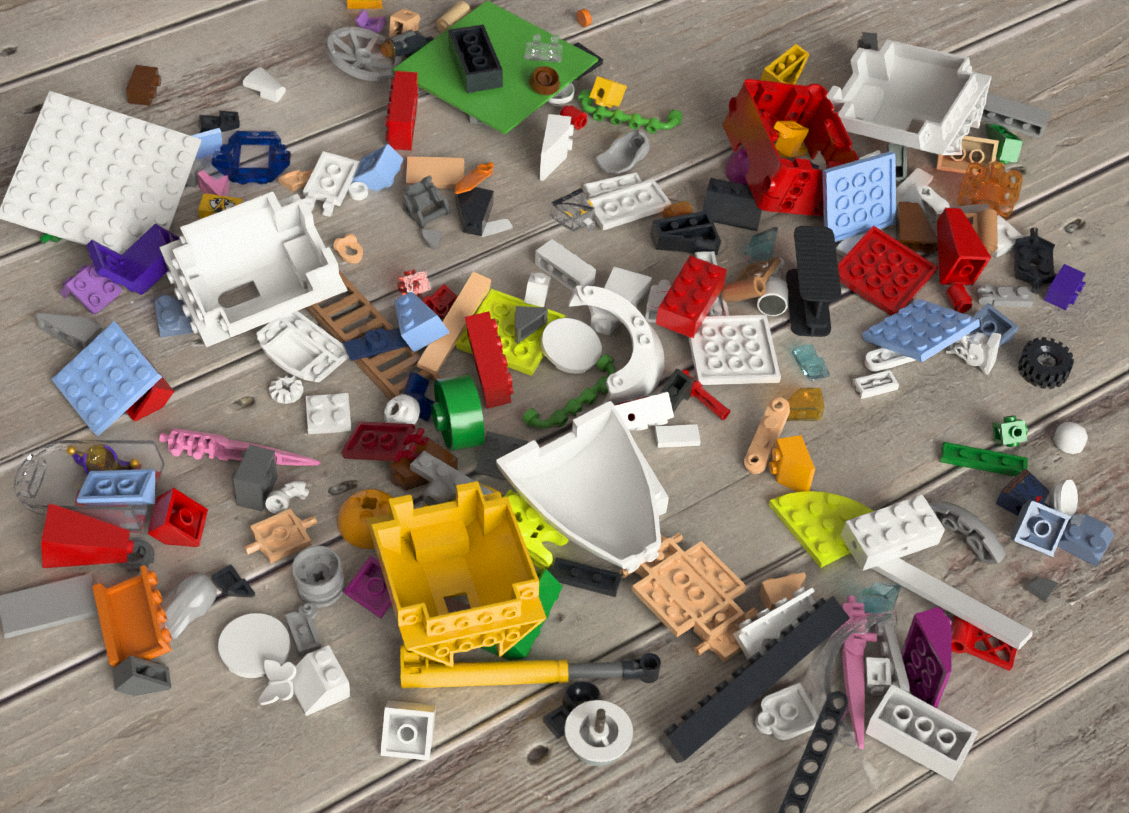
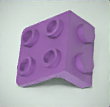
M93 262L89 266L83 265L76 272L78 275L74 278L72 276L67 278L62 283L64 287L59 293L64 298L72 293L91 314H97L122 292V289L112 280L99 276L94 270Z

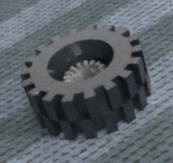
M1042 337L1041 340L1034 338L1033 342L1030 340L1024 346L1018 362V370H1021V376H1026L1025 380L1028 383L1032 381L1035 387H1037V384L1041 385L1042 389H1046V386L1054 389L1055 385L1060 387L1062 383L1065 384L1072 370L1074 359H1072V352L1068 353L1069 348L1067 346L1062 347V342L1055 343L1053 338L1048 341L1046 337Z

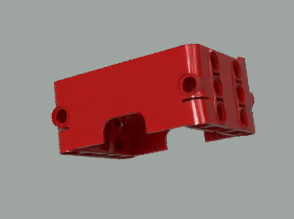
M746 79L737 96L730 99L729 112L722 127L726 132L733 151L736 152L741 143L746 150L750 160V167L745 179L759 209L768 212L824 217L823 171L821 169H813L809 159L795 158L792 163L788 159L779 158L778 151L773 143L780 136L778 130L774 129L777 121H795L809 129L803 142L812 160L815 159L819 151L821 152L820 154L823 155L826 162L825 165H827L825 169L859 160L855 150L852 149L853 143L838 113H834L831 100L827 98L828 92L823 86L813 83L804 86Z

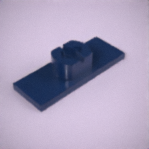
M379 328L375 329V331H367L365 337L343 342L350 361L409 346L401 336L400 328L389 331Z

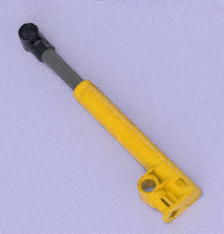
M400 644L401 689L568 683V679L601 677H622L623 680L640 679L645 683H653L659 677L661 660L656 654L646 653L641 658H622V661L568 663L567 659H558V661L453 663V667L407 650L404 644Z

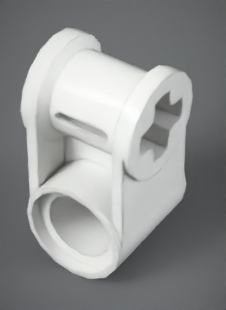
M922 185L918 187L930 221L937 220L938 214H942L945 208H950L948 202L929 186Z

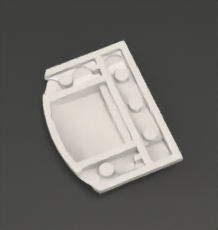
M298 311L271 321L256 333L257 340L259 339L260 345L267 356L281 369L303 380L320 383L349 358L342 343Z

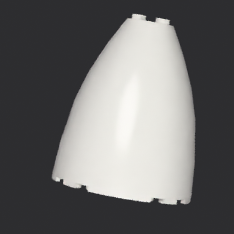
M611 400L574 419L572 432L539 448V445L534 440L496 460L498 469L517 493L547 524L576 545L599 558L626 569L628 573L634 572L645 561L651 562L659 556L657 551L661 546V536L653 485L645 461L628 427Z

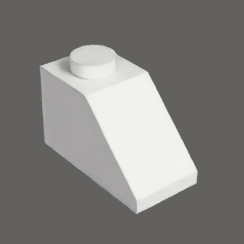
M531 272L524 303L544 307L551 277L543 273Z

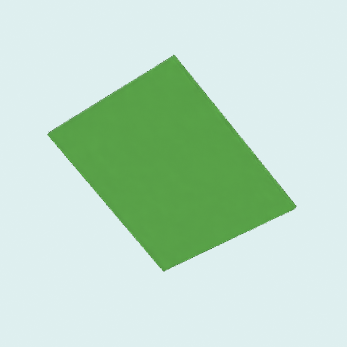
M485 1L392 70L393 73L395 71L418 72V87L506 135L598 62V58L505 9ZM484 24L503 69V87L467 93L449 49L448 30ZM548 66L555 69L560 79V88L556 93L542 95L530 87L529 76L536 68Z

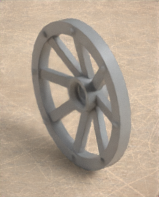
M342 27L334 30L329 35L326 43V52L330 60L342 71L359 79L368 81L391 79L395 76L392 69L401 63V56L392 57L393 53L389 54L388 51L376 54L370 52L375 43H378L387 50V39L368 29ZM349 36L354 50L339 38ZM356 36L370 39L366 48L359 46ZM334 43L348 54L337 52L334 48ZM392 57L393 65L375 60ZM344 60L353 61V64L350 65ZM372 66L386 69V71L378 72Z

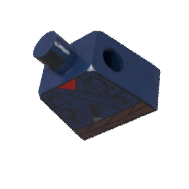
M1024 468L1000 491L996 504L1018 516L1022 506L1029 499L1050 507L1045 503L1049 490Z

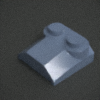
M162 295L155 300L160 338L193 333L189 323L192 322L191 317H186L182 309V305H184L183 300L178 301V299L170 295Z
M987 303L973 316L979 319L980 326L970 333H984L988 338L992 333L1001 334L1000 347L1002 344L1009 343L1013 339L1014 334L1018 331V326Z
M1029 499L1020 510L1012 529L1011 539L1054 557V552L1071 516Z
M1074 514L1065 528L1057 547L1097 567L1112 541L1114 533L1107 524L1087 514Z

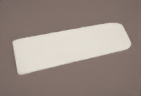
M508 219L487 222L481 237L512 229L513 226Z

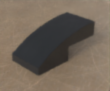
M219 111L218 116L199 115L200 133L220 128L221 132H226L240 127L238 112Z

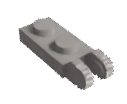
M980 285L975 288L977 295H980L978 297L979 304L986 305L989 303L993 306L1032 307L1034 302L1030 287Z

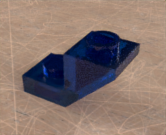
M410 372L404 394L417 400L420 407L418 418L428 422L432 413L431 404L435 403L425 397L430 380L417 373Z

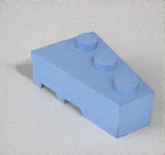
M412 291L401 295L394 301L401 336L413 352L450 333L438 315Z

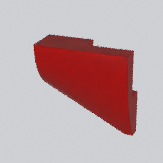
M443 284L431 297L427 295L422 301L439 318L445 319L458 296Z

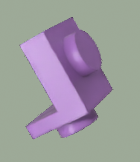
M361 10L355 19L358 27L376 33L381 32L387 22L385 16L370 18L366 10Z

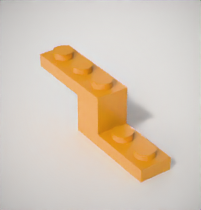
M777 121L774 129L778 130L780 135L775 144L778 154L784 158L805 156L808 149L801 144L809 129L795 121Z

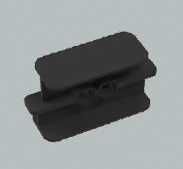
M798 226L794 230L797 269H790L786 273L791 330L798 336L826 337L831 333L828 302H835L841 298L834 232L831 228L825 226Z

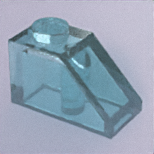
M777 227L752 236L751 242H747L744 249V254H747L746 263L752 264L772 259L778 232Z
M876 582L870 588H864L859 594V603H864V613H875V623L879 621L880 617H888L894 610L901 586L894 583Z

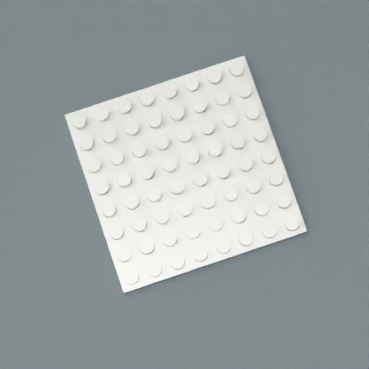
M49 91L1 204L0 219L83 245L94 240L122 255L154 224L169 231L202 139Z

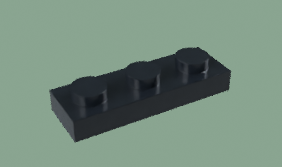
M557 557L551 574L559 583L616 597L622 574Z

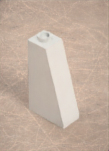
M613 267L604 289L622 296L637 307L650 293L652 277ZM591 316L590 327L595 332L610 335L622 322L601 318L592 319Z

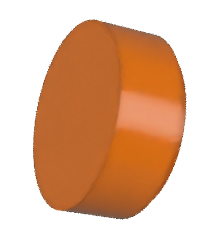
M587 9L577 11L578 23L582 27L591 25L592 18Z

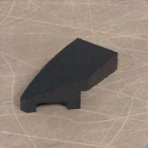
M231 564L211 575V580L224 596L246 598L255 596L254 590L246 579H242Z

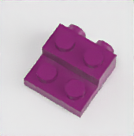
M370 555L343 593L382 619L392 605L379 559Z

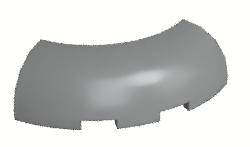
M943 501L928 503L943 527L953 532L958 530L967 537L966 542L974 549L982 563L998 564L1005 557L1006 552L997 537L977 516L953 503Z

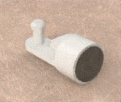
M780 258L781 263L765 283V294L758 296V309L768 316L781 315L788 307L787 283L781 280V272L779 270L785 265L782 258Z

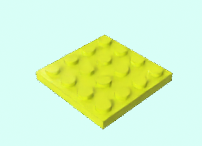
M491 289L476 314L489 311L491 319H496L498 336L501 337L502 350L507 359V367L532 376L544 357L540 340L545 328L551 322L565 318L566 315L548 309L547 324L517 344L514 342L516 306H541L524 303L522 299ZM466 328L457 342V349L472 354Z

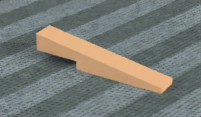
M475 272L471 274L443 320V324L450 333L427 346L417 363L418 368L434 375L437 374L466 329L465 317L473 315L488 294L491 279Z

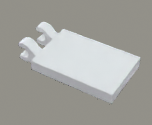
M322 152L303 190V196H305V201L311 212L316 200L324 202L323 215L328 217L332 215L334 205L341 206L359 168V161Z

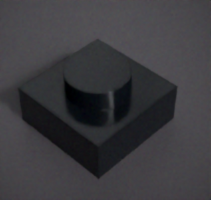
M563 705L543 717L544 724L557 739L565 735V723L570 714Z

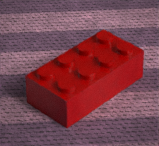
M395 71V78H391V90L393 91H389V102L391 103L387 104V114L389 116L385 118V127L389 129L386 130V141L389 142V145L394 150L412 151L418 105V72Z
M690 255L658 307L656 324L694 339L724 287L727 269Z
M489 311L465 317L468 339L487 409L512 403L511 395L514 394L511 374L508 372L506 356L503 354L501 337L498 336L496 319H491Z

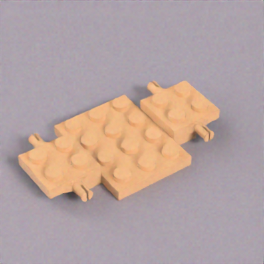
M679 532L671 538L660 534L661 546L657 551L659 556L651 562L645 561L634 571L643 579L632 586V591L676 637L694 626L693 631L703 641L694 647V652L698 656H701L707 650H711L723 662L727 661L742 650L733 635L734 632L740 629L738 625L749 618L753 620L757 617L758 611H755V608L745 613L733 601V599L746 591L747 586L702 541L684 552L677 545L684 540ZM622 568L619 570L623 578L631 574L626 569Z

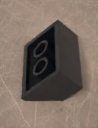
M710 178L702 211L709 210L714 223L758 231L762 210L757 207L749 186Z

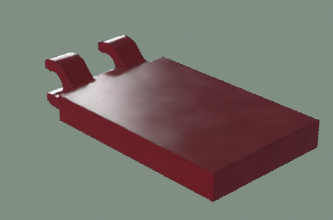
M358 421L341 454L344 459L400 462L401 458L405 457L409 461H414L420 453L414 452L416 445L412 443L415 442L418 445L424 446L429 438L423 437L425 430L423 428L416 429L414 424Z

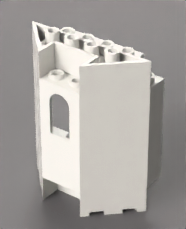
M886 40L880 51L858 48L851 59L853 74L842 91L840 87L833 86L827 94V98L831 100L834 107V113H838L847 132L940 155H962L961 142L963 137L968 134L970 127L979 129L991 76L972 72L969 57ZM913 120L924 123L918 134L907 131Z
M274 192L262 195L180 227L182 236H179V240L159 247L169 272H166L170 284L174 283L175 285L174 292L178 301L183 300L184 305H182V309L186 317H191L192 322L189 323L193 333L198 335L206 347L347 291L339 275L338 263L330 247L325 248L314 226L313 214L305 199L301 200L298 194L280 201L277 200ZM252 281L260 294L259 297L231 308H224L218 303L219 296L222 293Z

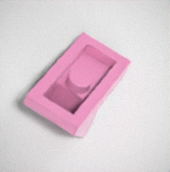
M204 170L197 173L199 188L205 194L228 195L229 181L227 175L215 180Z

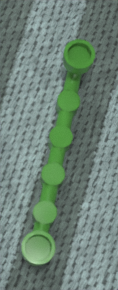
M582 90L578 97L582 109L587 113L593 114V118L596 121H602L604 117L611 118V123L614 125H620L622 121L629 122L628 125L632 129H638L640 125L647 126L646 129L650 133H656L658 129H672L676 125H680L683 114L678 110H671L667 117L668 122L664 123L654 117L646 119L636 113L628 115L618 109L610 111L600 105L592 107L590 105L593 102V98L590 97L591 91Z
M608 354L602 356L596 366L602 372L608 371V375L605 378L601 377L591 388H586L576 399H571L564 408L556 410L549 419L540 420V414L534 408H531L523 415L522 421L528 427L534 425L541 429L550 428L555 424L559 427L564 426L568 421V414L572 413L576 416V413L583 410L582 404L585 402L592 405L598 398V395H596L598 392L608 393L606 381L611 374L616 373V368L613 365L614 359Z

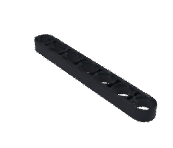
M834 691L827 696L778 813H785L789 806L798 807L799 813L806 812L849 708L847 696L843 692ZM836 698L842 699L844 701L843 707L839 709L833 708L831 706L832 700ZM825 720H833L836 723L835 727L831 730L824 729L822 723ZM816 741H824L827 746L823 751H816L813 749V744ZM814 762L818 766L817 770L813 773H807L804 770L805 764ZM805 784L809 788L808 792L804 795H798L795 792L796 786Z

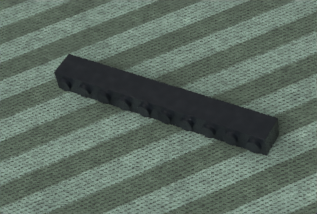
M834 596L827 599L823 597L812 604L813 610L810 612L806 610L796 618L798 622L794 626L792 624L788 625L780 632L782 634L780 638H773L764 645L766 650L761 654L759 651L753 654L748 659L749 664L746 667L740 666L731 673L733 678L728 682L726 679L720 682L714 688L716 692L713 695H705L697 702L700 706L695 710L691 708L681 715L682 721L677 725L673 723L663 731L665 735L659 741L676 763L687 760L850 619Z

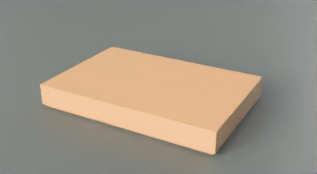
M407 157L406 186L415 184L430 175L432 177L430 183L433 182L437 189H455L456 183L464 178V158Z

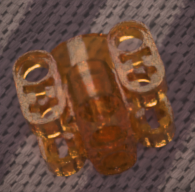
M992 161L986 167H983L978 162L970 163L960 185L957 204L958 206H966L961 200L962 197L966 196L972 200V203L969 205L989 203L990 209L995 210L997 216L1000 215L1002 218H1007L1011 215L1014 205L1019 199L1023 180L1022 174L1016 170L1005 172V165L1001 162ZM973 169H977V175L973 174ZM1011 177H1015V183L1011 182ZM972 185L970 191H967L968 186ZM1010 193L1008 199H1005V195ZM999 206L1009 207V211L1006 213L1002 212Z

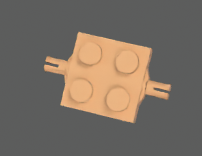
M291 508L251 525L250 531L256 541L244 546V550L247 555L261 550L270 563L276 562L312 545L311 539L306 533V528L317 524V520L314 515L301 520L295 516Z

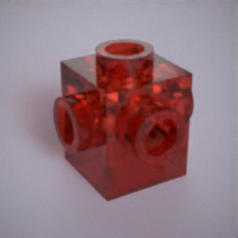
M415 269L404 271V275L398 277V290L403 295L412 291L419 298L422 297L421 293L431 290L426 271L416 272Z

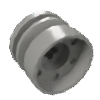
M318 545L306 548L295 557L292 570L297 592L302 602L313 603L317 608L327 607L337 602L345 589L341 561L337 553L329 547Z

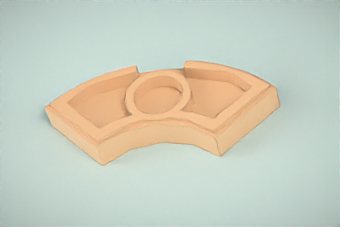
M311 169V171L300 172V170L288 172L278 178L279 183L292 192L305 188L314 169Z

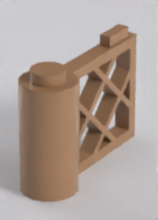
M983 209L975 213H964L968 219H973L972 226L989 254H993L998 249L997 212L992 209Z
M776 257L746 265L739 272L734 282L724 284L721 290V297L725 302L733 303L764 295L766 291L765 283L781 263L780 258Z

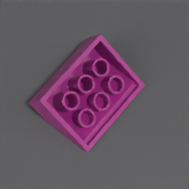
M941 607L914 614L901 651L911 694L935 708L938 707L952 672L951 621L948 615L944 614Z

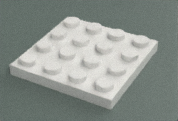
M767 315L706 316L694 339L689 337L696 379L702 385L780 383L781 375Z

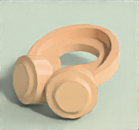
M346 234L344 238H337L334 241V250L338 251L342 260L353 264L362 260L363 248L357 243V237L354 234ZM345 246L355 249L357 254L348 255Z

